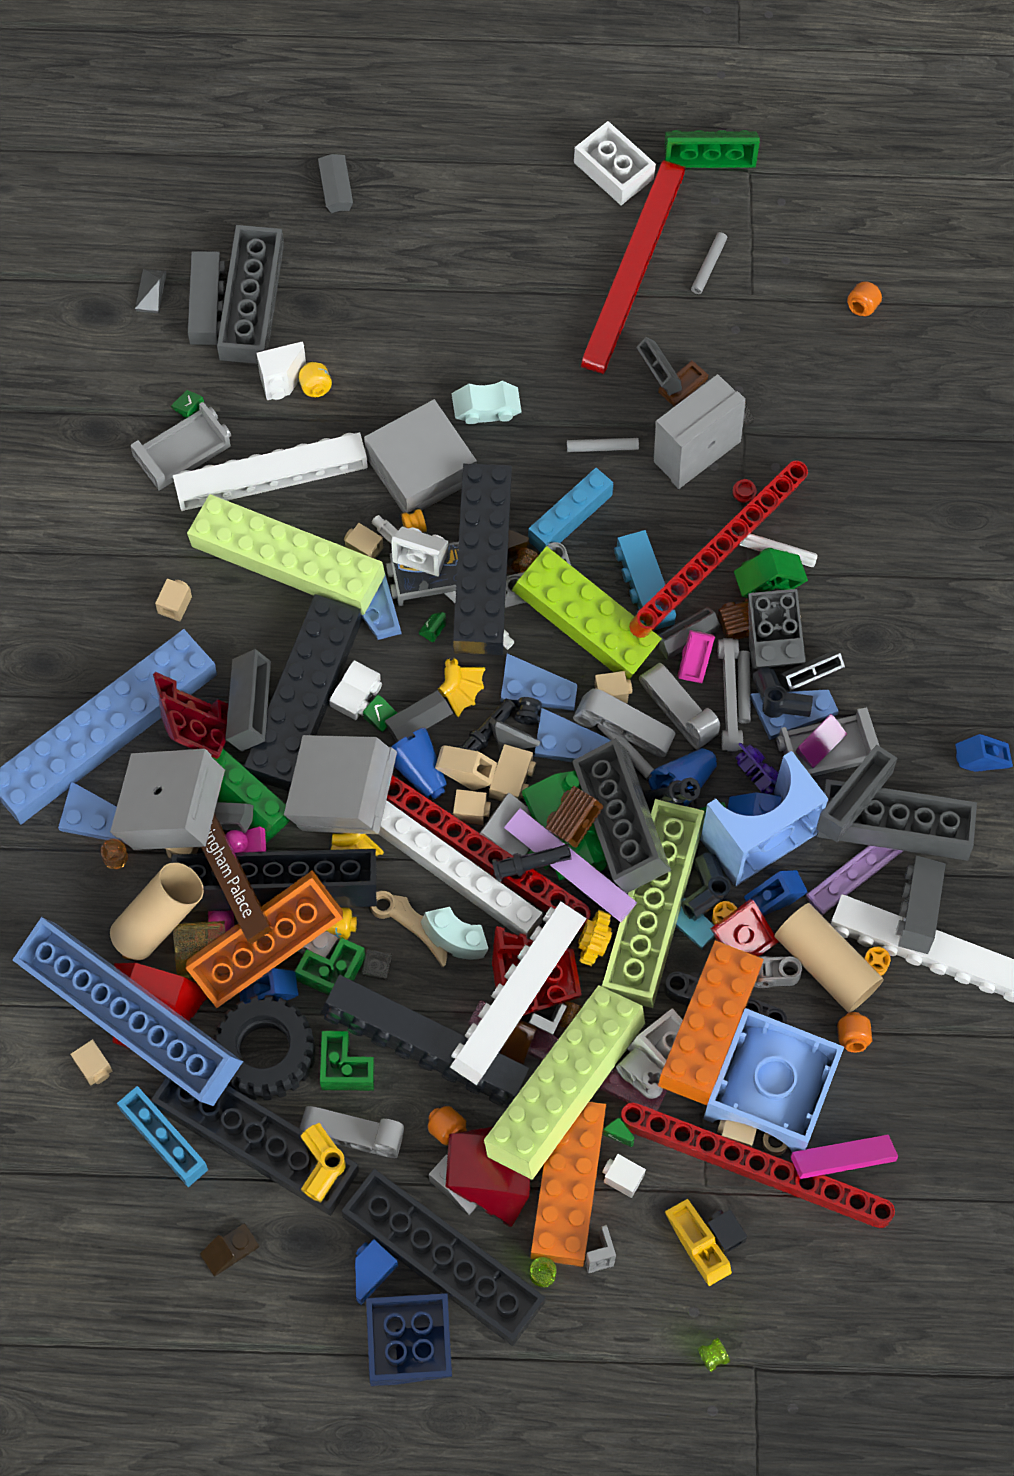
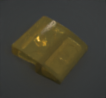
M225 921L178 924L174 928L173 937L177 975L193 978L186 969L187 959L226 932Z

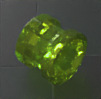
M539 1257L532 1262L530 1279L534 1285L546 1288L555 1281L556 1265L551 1259Z
M718 1338L712 1340L710 1345H702L698 1348L699 1354L709 1372L716 1370V1366L720 1364L726 1365L730 1362L728 1354Z

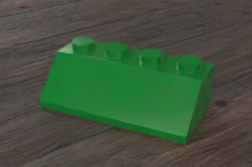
M678 130L665 132V161L684 166L685 168H756L760 137L757 131L747 130L739 132H727L724 130L717 132H704L701 130L694 132H681Z
M222 749L220 757L217 759L213 758L225 769L217 802L254 805L253 819L248 830L257 827L264 828L267 844L291 821L284 816L286 804L228 752Z
M576 771L554 774L521 791L532 818L544 828L547 825L548 816L560 806L563 794L570 790L573 785L582 790ZM592 823V826L589 827L578 847L574 848L569 845V848L601 872L608 863L594 823ZM555 870L559 880L567 879Z

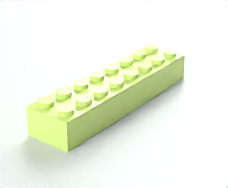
M211 494L207 497L187 532L193 548L311 595H320L360 608L362 615L365 614L385 577L383 563L379 560Z
M655 799L651 816L671 871L628 893L637 904L619 924L602 987L651 1008H653L705 819L703 810Z
M598 985L484 1139L487 1156L533 1179L645 1025L643 1006Z

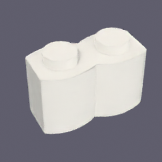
M354 660L329 700L330 707L357 720L360 715L363 716L364 709L370 704L368 702L372 695L376 696L381 689L380 674Z

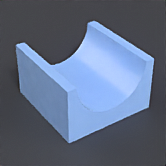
M792 751L783 756L774 789L775 796H781V803L771 812L758 816H745L726 809L717 799L707 804L700 840L711 854L716 855L721 869L735 887L818 833L816 827L820 814L826 808L828 798Z
M745 1008L703 1119L712 1123L716 1120H729L746 1124L779 1139L791 1149L792 1153L805 1150L844 1046Z

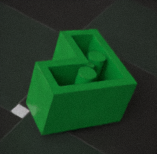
M773 548L762 550L760 555L743 562L742 566L734 571L741 595L748 598L749 593L769 592L774 589H795L808 581L799 555Z
M344 938L340 939L330 960L306 949L295 970L296 980L329 995L339 974L354 981L366 957L365 949Z
M322 1031L321 1089L374 1091V1057H349L350 1040L348 1031Z

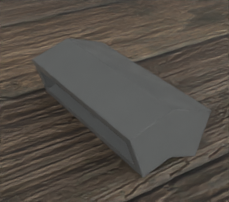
M330 154L318 158L326 207L331 214L338 211H350L353 199L345 155Z
M645 337L636 348L659 384L669 396L681 391V380L654 340ZM654 354L657 360L653 362L650 355ZM664 371L668 375V378L666 380L661 374Z
M706 607L659 634L658 636L662 638L659 642V649L664 657L668 660L682 652L690 630L708 634L717 632L719 622L715 612Z
M834 650L781 673L779 681L782 687L788 692L845 667L841 653ZM830 660L833 661L834 665L816 672L815 667ZM807 671L809 676L793 683L790 682L789 678Z
M437 690L385 720L388 731L397 743L405 737H414L413 732L421 728L427 729L450 716L453 712Z
M217 802L214 813L224 832L239 830L246 833L252 823L254 805Z

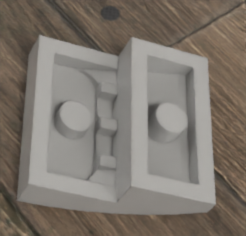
M508 793L479 834L511 855L516 853L525 855L530 848L504 827L520 808L529 816H531V813L527 806Z

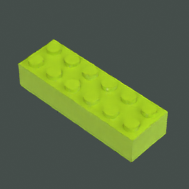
M547 546L512 589L515 594L611 671H625L626 680L632 677L662 639L653 631L644 638L634 636L629 628L634 616Z

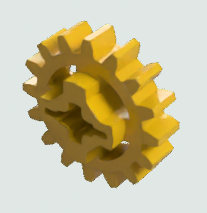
M598 910L592 921H586L578 942V948L582 949L579 960L581 963L592 966L598 955H604L612 935V928L608 927L611 917L609 913Z

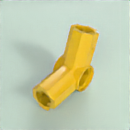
M317 1123L306 1129L300 1136L318 1161L301 1191L308 1197L321 1203L337 1177L344 1172L345 1159L342 1151L336 1147L321 1124ZM330 1157L340 1159V1163L336 1167H328L326 1165V1161Z

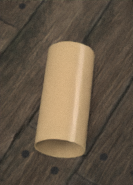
M180 863L166 864L112 924L110 938L114 947L122 955L133 960H143L149 957L202 899L204 890L199 876L186 865Z
M810 903L805 904L791 915L775 934V938L801 962V965L848 1013L854 1011L866 1001L884 980Z

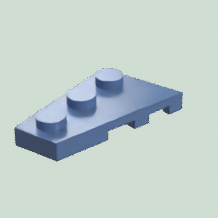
M386 575L368 609L362 615L363 620L378 640L402 634Z
M507 654L501 702L507 698L514 704H517L519 698L531 697L541 701L542 707L574 711L577 692L576 683Z
M829 690L789 692L813 696L810 717L782 714L777 718L768 717L762 711L763 703L759 693H752L750 695L751 701L770 740L779 736L782 727H786L787 731L806 727L825 720L830 714L833 716L838 715L839 712Z
M542 708L537 735L540 744L535 748V757L572 762L611 740Z
M71 782L58 827L59 830L126 844L122 839L116 838L110 832L117 807Z

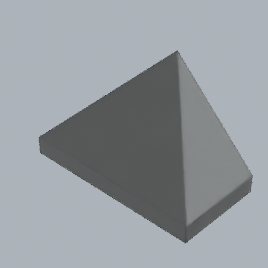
M143 269L135 307L136 311L159 314L166 271Z
M491 717L489 722L500 753L504 744L519 749L539 746L540 741L536 737Z

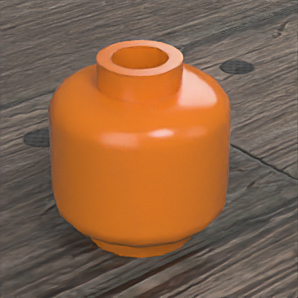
M860 282L849 294L848 306L856 315L869 316L881 303L882 294L873 283Z
M850 1012L839 1020L837 1024L839 1044L844 1046L847 1051L853 1053L861 1052L871 1044V1023L866 1016L857 1012Z
M451 1106L436 1108L428 1117L429 1133L443 1145H448L449 1134L467 1131L465 1118Z

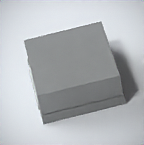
M718 374L656 420L654 463L671 479V482L678 489L741 442L746 399Z
M435 399L364 437L367 460L403 513L412 514L417 509L422 511L462 489L463 463L477 464V460Z
M303 735L284 816L297 824V827L302 831L379 834L397 751L392 747H388L377 737Z
M206 749L131 753L110 832L116 838L122 839L133 850L206 846L225 769L211 757V754Z

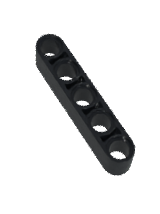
M672 972L666 979L665 995L672 1001L689 1006L699 978L683 972ZM679 982L682 984L683 989L674 990L670 984ZM749 998L746 1009H752L754 1012L769 1018H776L782 1023H787V1016L780 1008Z

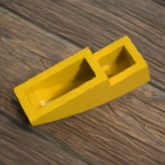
M688 1199L665 1211L678 1238L708 1286L732 1274L730 1262L716 1244L714 1235Z

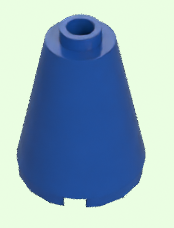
M421 728L413 732L415 737H405L392 746L397 751L394 767L426 798L431 796L434 800L446 792L444 787L447 786L444 774L435 769L438 758L426 728Z
M701 748L655 768L650 773L652 775L649 779L651 790L667 787L672 781H682L689 777L697 780L701 789L717 767L716 756L710 750ZM685 800L682 803L674 804L688 807L692 800Z

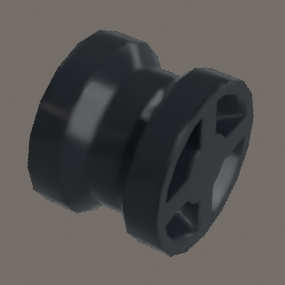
M531 697L519 698L517 702L519 711L515 714V720L525 725L538 724L540 718L538 711L542 707L541 701Z

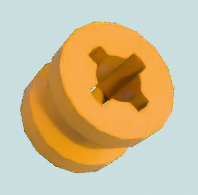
M421 509L415 510L412 514H401L404 527L417 528L422 533L427 532Z
M729 901L719 902L713 909L712 924L716 925L722 920L720 917L724 919L735 911L737 907Z
M881 947L869 949L864 957L881 976L887 971L891 961L888 951Z

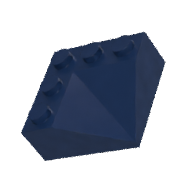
M447 1293L366 1298L371 1386L397 1385L452 1377Z

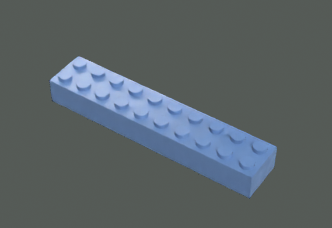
M184 629L0 767V801L20 825L70 788L71 782H78L162 718L153 678L155 672L176 680L177 689L189 695H192L217 676L215 663Z
M41 917L13 958L15 963L200 1102L214 1106L243 1063L242 1060L52 921Z

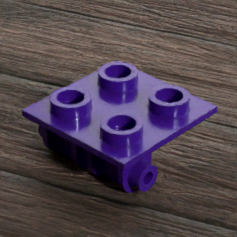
M739 743L738 745L744 752H741L736 757L737 765L747 773L748 777L760 769L751 781L756 782L754 784L761 793H773L775 789L773 786L777 782L779 773L772 766H769L767 763L764 764L763 760L765 757L756 747L753 748L751 745L746 746Z

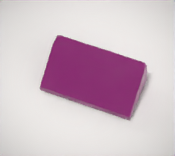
M830 714L798 746L795 752L809 766L815 768L847 733L836 718Z

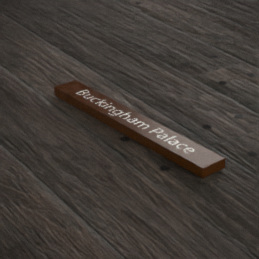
M214 813L206 846H203L202 849L247 941L253 944L273 929Z

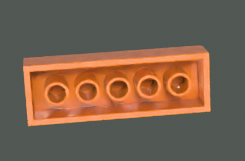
M313 871L262 906L273 929L271 932L250 944L238 923L187 959V971L216 1008L343 919V910Z
M715 940L662 1070L658 1083L659 1087L708 1105L744 1009L747 1006L760 973L763 958Z
M588 1102L544 1163L531 1259L584 1266L606 1104Z

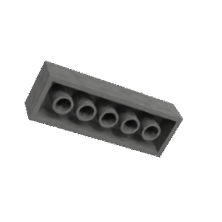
M236 225L217 344L219 360L258 364L257 353L269 349L284 248L282 229Z
M615 738L573 760L572 762L582 791L594 797L603 805V809L593 823L613 881L627 894L670 872L671 869L629 752Z
M826 779L823 793L828 798L826 806L846 782ZM880 788L839 841L968 861L974 846L977 802ZM818 831L817 837L831 839L825 834Z

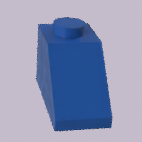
M978 734L955 744L957 750L956 759L961 768L976 772L1013 767L1008 743Z
M758 792L729 797L728 810L745 816L763 815L780 805L781 796Z
M797 870L779 871L745 895L744 898L746 902L749 899L754 900L762 915L765 916L791 905L808 893Z
M271 969L239 992L240 1001L243 1000L244 1004L250 1003V997L258 996V1000H265V995L273 996L275 1001H278L280 998L288 1001L297 997L298 989L295 971Z
M374 1239L370 1244L365 1242L356 1252V1299L360 1305L398 1267L397 1260Z

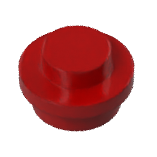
M748 479L736 482L732 490L734 498L742 503L752 501L757 492L756 486Z

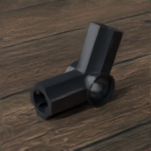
M769 666L761 667L753 673V680L763 703L762 711L766 716L777 718L782 714L810 717L813 696L786 692L780 686L774 669H770Z
M711 852L702 854L694 860V865L703 887L681 903L684 914L694 921L714 908L719 902L725 901L731 888L730 882L723 876L716 855L711 854ZM713 889H716L721 893H716L713 891Z

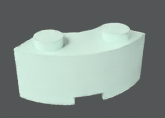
M504 381L485 386L467 384L452 393L455 418L463 420L467 424L498 420L509 421L513 416L521 413L518 387Z
M450 907L425 912L421 920L422 927L428 938L437 947L440 946L457 958H484L488 951V945L481 925H470L460 921L453 914Z

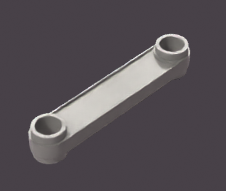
M733 638L718 639V659H723L726 730H722V750H743L738 745L739 743L743 744V731L738 730L735 659L739 657L738 639Z

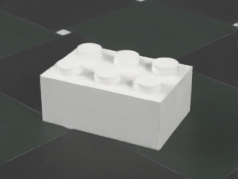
M609 121L575 147L574 163L620 205H623L654 180L656 164Z

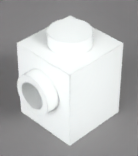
M617 1154L615 1160L609 1159L602 1173L606 1174L604 1183L632 1198L645 1175L646 1169Z

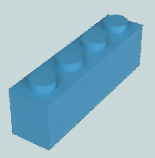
M595 468L528 529L529 543L539 552H542L550 543H561L612 496L613 482L599 469Z
M646 530L618 537L617 547L614 548L617 561H621L624 567L622 568L623 579L625 583L629 582L631 587L629 590L631 601L633 604L637 603L639 610L665 586ZM656 605L657 609L663 611L659 605ZM675 610L654 630L675 625Z
M138 1086L117 1103L120 1111L187 1187L191 1186L208 1171L205 1161Z

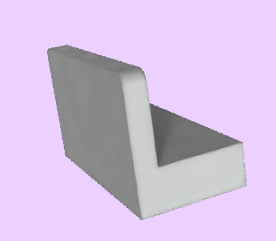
M562 1003L557 1004L550 1020L535 1013H530L526 1022L549 1034H553L567 1006Z
M607 1225L601 1226L600 1241L603 1248L587 1252L585 1264L588 1274L614 1266L616 1253Z

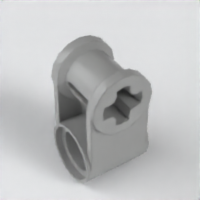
M790 956L760 957L764 960L754 987L769 988L797 984L801 977V962L797 958ZM792 967L797 973L790 976L785 974L783 969Z
M634 1048L616 1066L621 1077L631 1083L646 1098L654 1099L662 1093L663 1088L658 1086L662 1070L640 1049Z

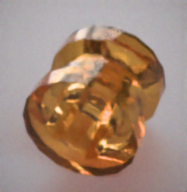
M520 548L517 552L518 558L512 562L511 567L516 573H523L539 555L531 549Z
M109 839L103 843L100 853L105 865L111 869L123 867L128 860V853L124 843L118 839Z
M568 1001L563 1003L567 1007L558 1023L566 1029L582 1008L580 1005Z

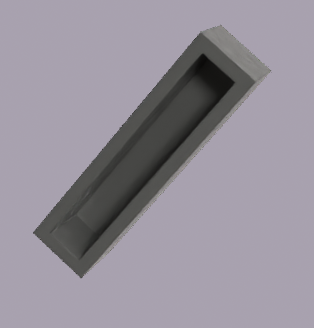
M192 252L188 317L190 345L218 344L221 324L219 315H222L224 305L223 301H220V295L225 293L224 281H221V275H225V261H221L220 252Z
M256 649L232 659L226 740L241 751L264 742L266 735L271 661Z
M876 744L822 811L816 829L838 843L892 775L897 757Z
M916 856L913 865L908 864L904 879L908 880V883L905 882L901 896L905 898V901H902L899 909V916L902 917V920H899L896 928V935L899 936V947L924 954L929 953L936 934L946 863Z

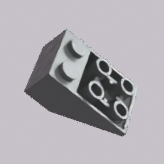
M797 589L749 593V649L752 670H758L761 667L767 666L769 668L799 666L805 663Z

